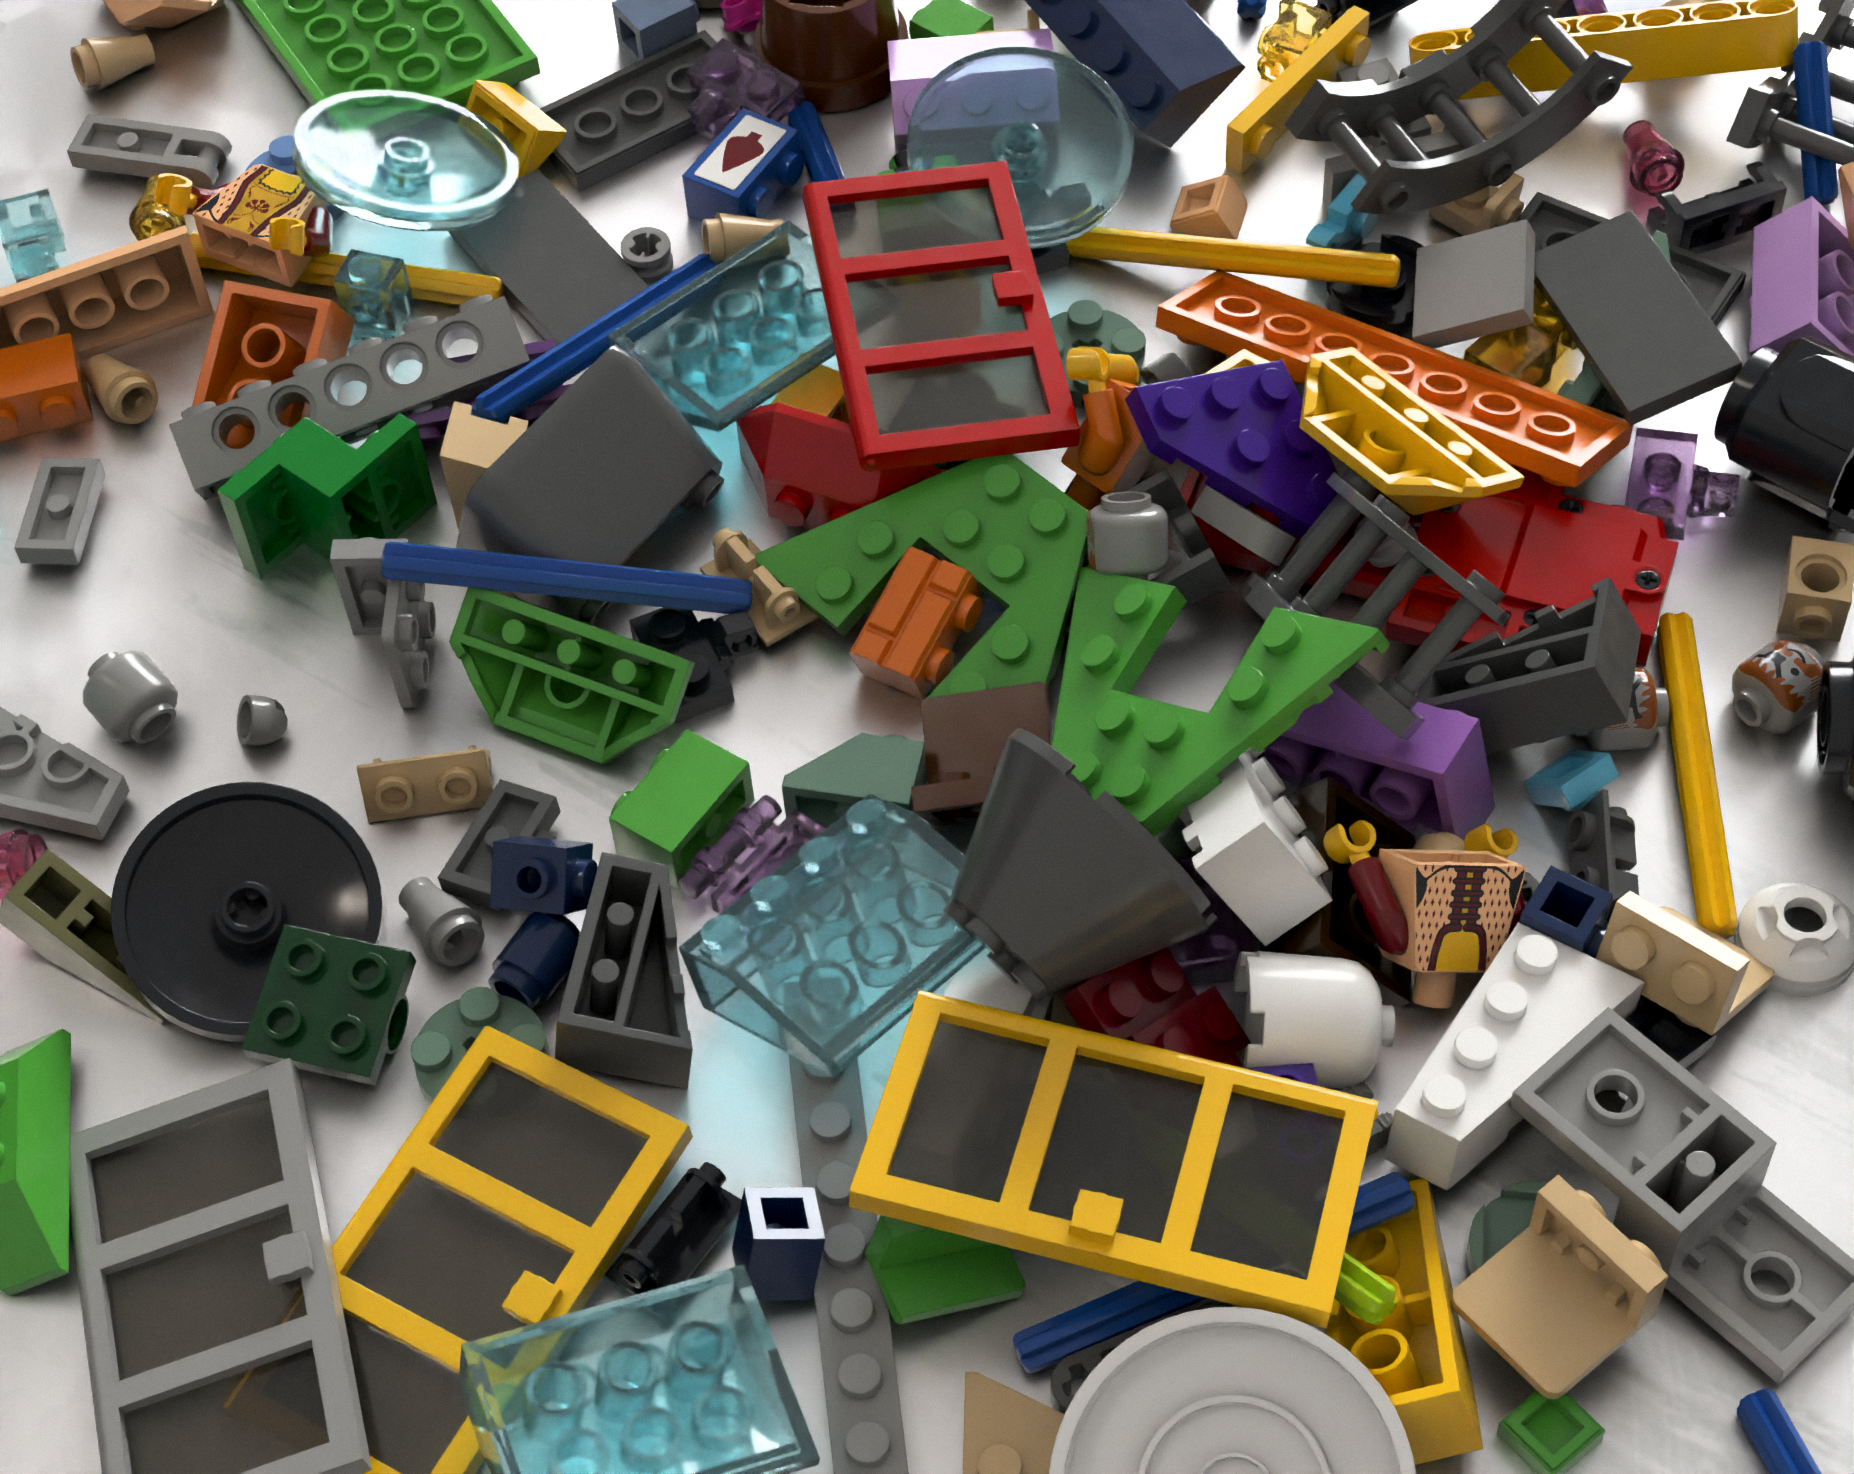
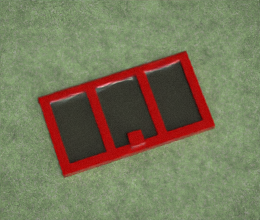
M1007 161L812 182L803 187L801 192L858 462L862 470L879 471L1079 446L1080 426Z

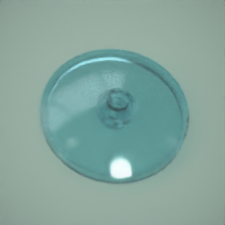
M1005 46L982 50L962 57L941 70L929 81L917 98L911 112L907 136V163L909 171L1007 161L1031 249L1050 247L1075 239L1092 230L1113 211L1123 196L1129 181L1134 157V135L1130 118L1120 98L1110 85L1093 70L1070 57L1050 50L1024 46ZM988 187L920 195L927 206L942 221L960 233L980 242L1002 240Z
M362 90L343 93L313 105L301 116L295 129L292 158L297 174L304 184L331 206L371 223L412 231H449L468 228L486 222L500 214L509 205L515 193L519 163L517 154L506 136L481 116L439 98L396 90Z

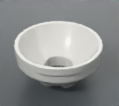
M1792 882L1775 884L1760 890L1743 907L1735 927L1734 944L1749 952L1766 966L1774 969L1775 973L1768 986L1769 989L1791 996L1808 997L1822 995L1835 990L1854 971V915L1841 900L1822 888ZM1794 907L1811 909L1820 916L1823 927L1815 932L1798 931L1787 923L1784 913Z

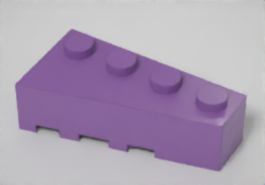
M1338 678L1329 684L1334 692L1322 703L1306 708L1299 715L1297 722L1265 748L1266 751L1258 756V759L1265 757L1280 778L1295 785H1298L1303 777L1315 783L1329 776L1375 809L1389 816L1391 820L1412 834L1416 829L1425 834L1449 832L1457 835L1464 841L1469 831L1485 824L1495 808L1479 718L1468 716L1458 710H1446L1417 702L1412 709L1421 715L1425 721L1409 740L1402 739L1335 684Z

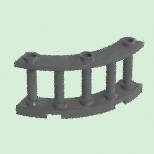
M1500 0L1477 23L1470 27L1474 37L1449 55L1441 48L1426 58L1401 69L1398 80L1377 85L1372 78L1353 82H1330L1317 79L1285 122V126L1296 139L1333 141L1365 179L1366 185L1351 203L1356 212L1401 214L1421 211L1447 204L1471 195L1485 187L1498 186L1506 182L1515 171L1543 154L1569 134L1598 106L1609 102L1620 89V82L1632 70L1633 66L1625 59L1595 50L1588 56L1555 20L1556 12L1566 0ZM1535 35H1538L1573 73L1542 104L1507 66L1508 61L1529 43ZM1482 81H1490L1522 117V119L1489 139L1454 101ZM1428 114H1436L1465 149L1450 155L1430 159L1403 128V125L1409 124ZM1368 136L1381 137L1401 161L1384 159L1381 163L1361 138Z
M1820 0L1818 11L1826 14L1814 35L1803 31L1799 37V43L1806 41L1823 42L1827 47V58L1833 48L1840 51L1844 46L1854 49V19L1850 18L1854 9V0ZM1794 63L1781 67L1780 70L1786 72L1781 79L1769 76L1762 83L1754 87H1748L1726 139L1727 142L1746 149L1755 148L1764 142L1769 143L1774 139L1840 165L1854 161V124L1832 116L1834 137L1798 124ZM1829 71L1830 95L1854 105V80Z
M1349 469L1343 477L1333 472L1326 482L1338 492L1337 495L1277 569L1270 566L1265 574L1255 569L1238 591L1246 597L1244 600L1265 621L1274 607L1324 617V613L1388 535L1404 547L1407 552L1350 620V623L1379 628L1428 568L1457 590L1462 596L1395 677L1388 674L1380 682L1359 664L1362 660L1361 658L1343 672L1335 682L1340 689L1396 736L1409 740L1425 721L1421 715L1412 709L1420 700L1415 694L1483 612L1496 623L1504 626L1511 615L1498 606V604L1506 594L1475 569L1465 579L1403 529L1410 520L1406 513L1382 494H1379L1374 502H1372L1379 491L1352 469ZM1361 513L1368 518L1367 521L1302 599V595L1298 592Z

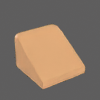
M1230 174L1183 186L1169 226L1173 232L1237 239L1248 203Z

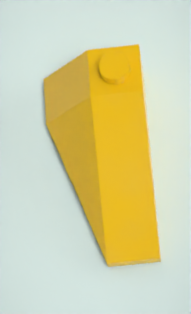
M1423 1178L1408 1181L1415 1201V1207L1410 1212L1347 1238L1345 1252L1395 1288L1397 1305L1393 1313L1387 1315L1381 1324L1373 1325L1367 1323L1334 1299L1328 1327L1325 1331L1326 1335L1350 1351L1382 1386L1394 1405L1406 1431L1415 1465L1484 1449L1475 1391L1459 1316L1451 1305L1453 1288L1433 1193L1429 1181Z

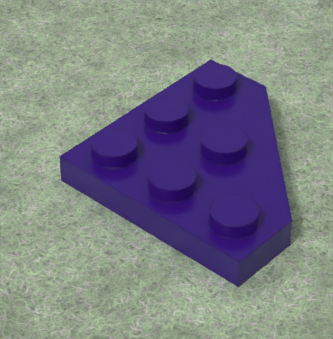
M1283 360L1136 386L1125 398V402L1151 454L1170 465L1176 459L1206 475L1203 484L1245 508L1253 502L1280 518L1278 527L1299 539L1303 537L1338 493L1326 482L1333 472L1338 474L1326 448L1299 428L1303 401Z

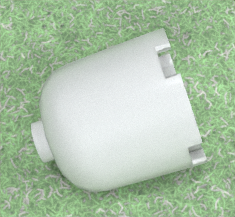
M1263 951L1240 952L1236 963L1232 995L1245 996L1244 1025L1240 1026L1252 1043L1237 1053L1243 1062L1241 1068L1313 1063L1318 1086L1328 1089L1356 1086L1368 1078L1377 1064L1381 1046L1391 1047L1393 1044L1395 1011L1393 1005H1382L1380 988L1367 968L1359 962L1344 958Z

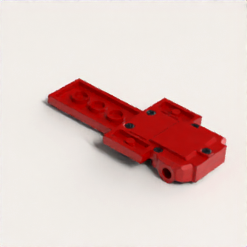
M1516 465L1510 466L1524 476L1520 488L1415 516L1406 513L1410 517L1409 524L1418 534V541L1465 579L1475 569L1506 594L1498 604V606L1511 615L1504 626L1496 623L1483 612L1450 653L1495 631L1499 633L1502 640L1538 623L1535 612L1551 604L1554 605L1558 613L1595 596L1591 585L1610 577L1641 630L1636 665L1646 667L1679 542L1666 539L1664 522L1660 517L1640 513L1623 505H1606L1564 495L1566 486L1552 485L1544 481L1541 475ZM1189 467L1180 489V493L1190 511L1206 486L1203 484L1206 475L1192 467ZM1379 491V493L1372 500V502H1374L1378 495L1382 494L1385 498L1391 501V499L1387 497L1385 494H1383L1381 491ZM1251 502L1248 506L1249 509L1278 527L1279 517ZM1192 513L1218 563L1250 571L1256 569L1265 574L1270 566L1277 569V565L1248 550ZM1361 513L1304 584L1314 586L1353 538L1357 525L1365 517L1364 514ZM1168 529L1169 551L1181 553ZM1290 534V535L1293 536L1296 540H1295V542L1293 543V545H1292V547L1290 548V550H1289V552L1287 553V555L1290 553V551L1294 548V546H1295V545L1298 543V541L1300 540L1299 538L1295 537V536L1292 535V534ZM1367 561L1342 593L1368 599L1395 565L1378 568L1372 566ZM1428 568L1389 615L1385 638L1420 646L1462 595Z

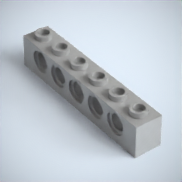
M491 295L472 298L459 306L460 313L439 321L436 316L420 318L406 325L403 328L405 332L403 335L384 342L380 337L360 341L348 349L350 355L330 363H327L326 359L323 358L311 360L296 367L292 371L294 376L275 384H271L270 380H261L248 384L237 391L238 398L216 406L215 402L208 401L187 408L181 413L182 419L169 424V427L194 490L205 501L219 496L217 490L234 473L242 470L271 446L277 437L285 434L292 428L283 425L282 417L286 408L296 402L310 404L311 413L309 419L350 445L368 438L373 432L385 426L389 419L394 418L399 413L406 416L442 409L453 405L454 401L462 402L480 395L531 362L505 296L494 300ZM459 339H471L478 344L475 356L467 362L457 363L447 358L450 346ZM416 360L422 363V372L417 380L409 384H400L393 381V371L400 362ZM350 381L365 383L367 391L359 403L351 406L338 403V392L344 384ZM241 423L254 425V437L246 447L240 449L228 447L227 437L234 426Z

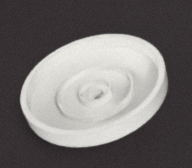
M1213 1307L1168 1317L1142 1329L1117 1346L1091 1371L1065 1412L1056 1435L1049 1474H1416V1468L1406 1431L1394 1405L1370 1371L1345 1347L1312 1326L1282 1314L1243 1307Z

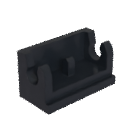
M1756 161L1747 164L1746 168L1757 183L1747 178L1739 181L1737 187L1721 192H1713L1683 204L1668 189L1656 192L1655 196L1664 209H1661L1659 206L1649 209L1647 222L1654 231L1658 230L1667 234L1668 243L1696 254H1701L1752 238L1755 226L1782 213L1787 187L1782 181H1777L1765 164Z

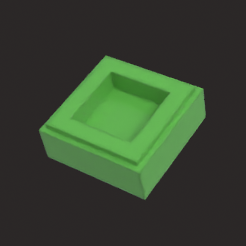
M1536 1390L1499 1422L1496 1434L1537 1474H1565L1602 1442L1605 1429L1567 1393L1558 1399H1548Z

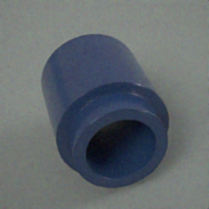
M530 913L492 964L494 973L488 980L491 989L497 995L514 998L532 1010L537 1004H545L571 970L579 940L578 937L580 936L576 925L563 915Z

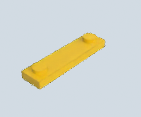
M1357 6L1349 8L1227 125L1226 168L1242 175L1258 159H1264L1273 149L1275 142L1289 130L1285 126V122L1317 79L1336 82L1337 71L1358 66L1364 62L1371 46V40L1368 37L1369 12Z

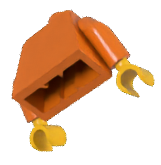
M1078 346L1077 348L1069 349L1066 369L1070 380L1088 381L1089 393L1082 395L1087 416L1080 426L1079 446L1068 447L1061 462L1077 473L1064 493L1089 511L1099 505L1101 497L1105 494L1124 492L1135 486L1156 456L1149 452L1125 402V398L1136 386H1139L1140 369L1133 357L1123 354H1108L1100 347Z

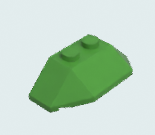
M467 588L449 640L457 658L461 659L468 678L493 724L605 765L674 724L695 665L694 662L658 648L488 589Z
M63 1028L7 1051L0 1056V1290L10 1296L69 1273L71 1034Z

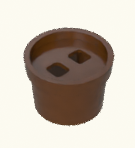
M760 0V20L754 34L755 74L760 84L769 94L788 105H799L806 100L815 105L817 112H840L869 105L891 92L887 41L910 39L906 20L897 7L896 0Z

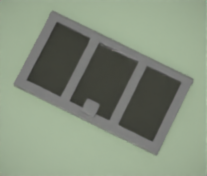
M287 1058L71 1134L69 1213L102 1474H363L371 1471L372 1466L300 1071L293 1061Z

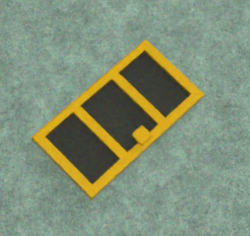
M919 990L913 1002L912 1012L849 1190V1207L1244 1308L1261 1309L1282 1314L1303 1323L1327 1328L1373 1122L1378 1118L1379 1114L1377 1110L1378 1100Z
M484 1026L332 1246L372 1466L371 1471L363 1474H476L693 1138L688 1124L490 1026ZM303 1289L279 1324L307 1315ZM313 1347L245 1371L220 1407L229 1419L239 1422L294 1454L329 1442Z

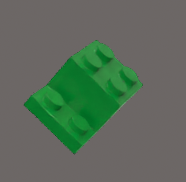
M401 413L397 414L380 430L373 432L365 443L357 449L309 418L304 417L285 434L277 437L271 446L247 466L234 473L217 490L243 567L260 580L303 543L330 560L333 539H360L364 537L397 539L437 504L417 423Z

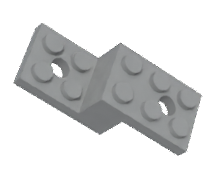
M1607 1007L1513 1091L1510 1106L1620 1198L1613 1225L1630 1241L1637 1240L1643 1243L1655 1254L1662 1266V1270L1669 1275L1665 1288L1778 1384L1854 1311V1259L1762 1185L1777 1142L1611 1008ZM1604 1090H1617L1628 1096L1634 1107L1622 1113L1610 1112L1597 1103L1595 1095ZM1760 1270L1774 1271L1787 1281L1790 1291L1780 1296L1766 1295L1753 1284L1751 1275Z

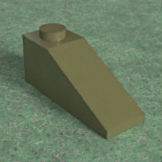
M47 848L4 896L0 905V923L48 961L162 1024L166 1018L155 1011L141 997L123 969L112 932L111 897Z

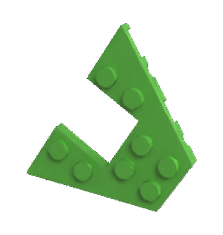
M1013 454L977 458L770 547L754 556L757 560V567L763 565L782 587H792L798 593L800 603L844 637L881 596L907 547L912 546L921 551L927 547L942 560L967 569L973 574L978 587L1007 609L927 698L1032 682H1042L1048 687L1050 680L1055 677L1066 638L1064 629L1073 596L1076 594L1079 571L1085 554L1088 553L1086 517L1089 511Z
M1082 567L1078 575L1052 747L1075 764L1076 767L1071 773L1086 787L1094 800L1106 790L1155 837L1175 821L1187 805L1201 800L1222 783L1216 774L1249 748L1257 753L1261 752L1292 727L1306 708L1320 704L1334 692L1329 684L1369 651L1375 650L1383 654L1390 646V643L1380 629L1274 607L1210 712L1206 713L1130 694L1187 603L1176 586L1119 574H1102L1094 569Z

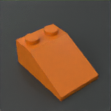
M224 280L192 406L208 401H213L218 406L238 398L237 391L248 384L261 380H270L271 384H275L293 377L292 371L308 361L323 358L326 359L327 363L345 357L355 318L330 299ZM296 402L289 405L283 413V425L293 427L304 417L309 418L311 413L310 404ZM241 423L234 426L227 437L228 447L233 449L246 447L254 437V425Z

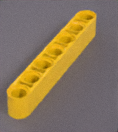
M1727 0L1555 18L1588 56L1595 50L1625 59L1633 66L1632 70L1620 84L1784 67L1794 63L1793 52L1799 44L1798 2L1796 0ZM1470 27L1426 32L1413 37L1409 41L1410 65L1426 58L1441 48L1449 55L1474 37ZM1535 35L1507 64L1530 92L1558 90L1573 75L1538 35ZM1482 81L1455 100L1502 96V94L1490 81Z

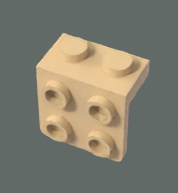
M1631 891L1616 901L1595 958L1644 981L1641 991L1643 996L1674 1013L1683 1023L1699 1028L1711 1036L1770 985L1775 973L1774 969L1754 958L1749 952L1716 933L1708 931L1702 925L1676 910L1665 906L1657 907Z
M1557 1175L1537 1192L1529 1227L1461 1282L1453 1291L1451 1305L1454 1311L1542 1396L1548 1399H1558L1656 1316L1669 1275L1662 1270L1658 1258L1646 1245L1637 1240L1630 1241L1607 1219L1605 1211L1594 1197L1585 1191H1576L1560 1175Z

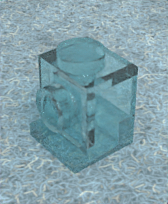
M44 189L1 200L0 236L16 282L18 283L59 269L60 264L57 253L66 251V245L63 238V229L49 190Z
M354 249L350 250L333 282L340 307L355 318L351 339L363 341L369 338L380 337L384 342L400 336L415 309L404 259Z

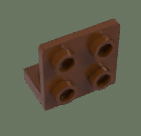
M1032 682L925 698L921 703L928 784L911 787L913 812L934 826L977 820L1004 742L1016 728L1027 730L1052 746L1053 736L1048 687L1042 682Z

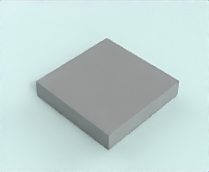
M1527 219L1417 248L1412 338L1415 342L1434 349L1533 324L1535 232Z

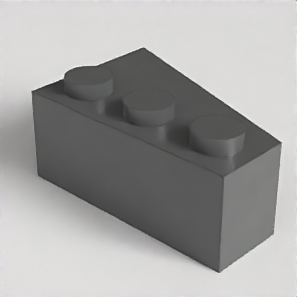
M1608 577L1591 585L1595 596L1559 613L1554 605L1551 604L1535 612L1538 623L1503 640L1499 633L1495 631L1449 653L1418 690L1417 697L1420 699L1418 702L1446 710H1458L1468 716L1479 718L1486 755L1627 722L1641 630L1611 578Z
M602 852L557 1019L555 1059L573 1067L688 1090L693 1048L691 1034L688 1031L684 1003L685 990L678 959L677 931L668 866Z

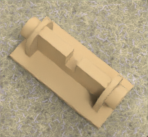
M724 528L715 534L712 540V544L715 547V559L701 566L700 572L703 575L741 578L751 582L753 597L748 615L756 628L757 636L767 647L818 618L816 614L799 602L798 593L792 587H782L763 565L757 567V560L754 555L761 552V550L751 539L748 540L743 532Z
M475 745L468 746V750L392 761L382 762L380 758L373 759V763L357 765L356 768L368 823L483 807L493 791L490 777L492 775L490 752L485 750V748L476 749Z

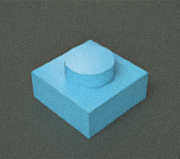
M1571 749L1525 780L1524 784L1534 804L1559 807L1565 811H1575L1582 809L1601 788L1620 775L1610 753Z

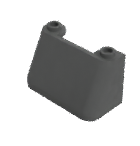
M614 345L606 350L477 480L464 503L456 548L623 566L680 505L685 509H689L696 503L705 507L711 502L725 480L719 475L723 462L640 362L620 346ZM512 592L522 601L582 622L586 621L590 625L595 624L612 603Z

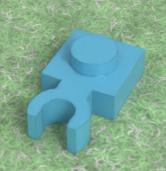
M1356 174L1327 207V219L1322 225L1317 224L1306 237V244L1313 247L1338 249L1350 240L1363 237L1364 240L1371 234L1376 225L1378 214L1356 212L1351 205L1367 183L1361 175Z

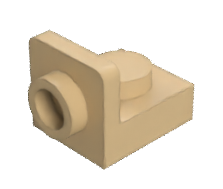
M1513 173L1500 188L1488 186L1471 195L1447 204L1432 207L1429 209L1428 216L1463 236L1513 223L1522 214L1524 202L1519 200L1524 178Z

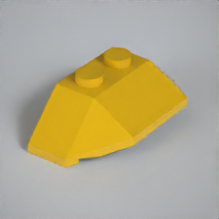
M1349 347L1311 355L1307 365L1299 428L1343 461L1359 476L1389 497L1392 503L1404 512L1415 516L1521 487L1524 480L1522 474L1355 348Z

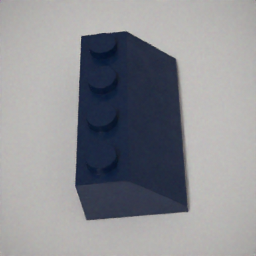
M1025 0L1138 129L1169 148L1183 136L1246 68L1244 63L1186 0Z

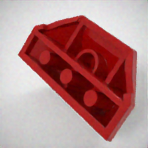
M780 402L759 406L753 410H741L736 417L741 459L768 516L779 519L790 526H802L812 530L947 471L946 468L938 470L933 464L879 471H864L859 466L851 424Z

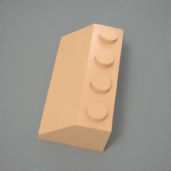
M186 226L169 230L1 288L0 349L71 333L79 357L82 360L213 314L214 310Z

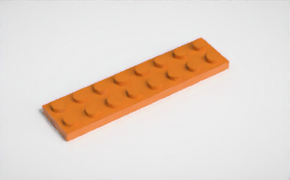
M1220 269L1158 306L1155 327L1177 335L1181 342L1209 347L1226 354L1228 359L1245 349L1269 362L1283 360L1294 384H1305L1307 365L1311 355L1353 347L1508 465H1516L1541 475L1544 481L1552 485L1578 487L1628 446L1633 425H1630L1625 419Z

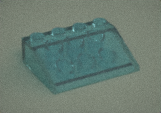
M789 220L608 335L610 347L618 345L636 358L691 425L720 432L836 355L811 236ZM870 280L847 283L859 339L901 312L900 302Z
M870 793L862 801L852 805L847 813L817 837L806 842L797 853L767 877L756 882L751 890L721 914L706 922L701 930L678 947L703 1008L834 1078L912 1011L913 1002L919 990L933 993L986 948L975 937L973 939L968 937L943 912V909L952 901L950 896L965 855L914 812Z
M744 1264L461 1344L459 1387L480 1451L491 1474H790L816 1466L820 1461L816 1446Z

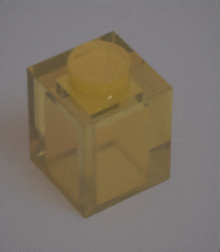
M1529 324L1479 337L1465 350L1464 360L1542 388L1551 378L1557 340L1546 334L1541 328Z

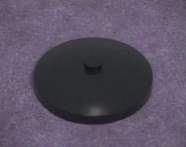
M264 782L227 783L195 792L175 802L151 820L138 834L125 854L114 882L111 898L112 932L123 969L132 985L155 1011L170 1022L192 1033L215 1040L244 1042L284 924L369 943H379L382 927L381 886L376 866L362 838L338 812L324 802L297 789Z

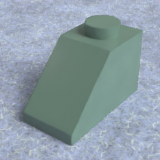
M861 733L784 776L782 783L787 824L912 841L918 815L913 812L911 787L927 784L925 742L910 740L904 736L894 734L880 736Z

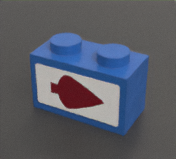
M743 108L682 175L688 216L701 222L703 219L715 218L717 212L765 219L776 200L788 187L794 186L802 174L804 158L801 155L799 130Z

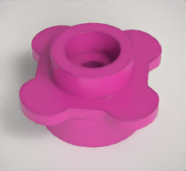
M723 0L720 6L724 13L721 18L726 23L723 26L726 32L738 30L739 33H748L756 29L760 20V0Z

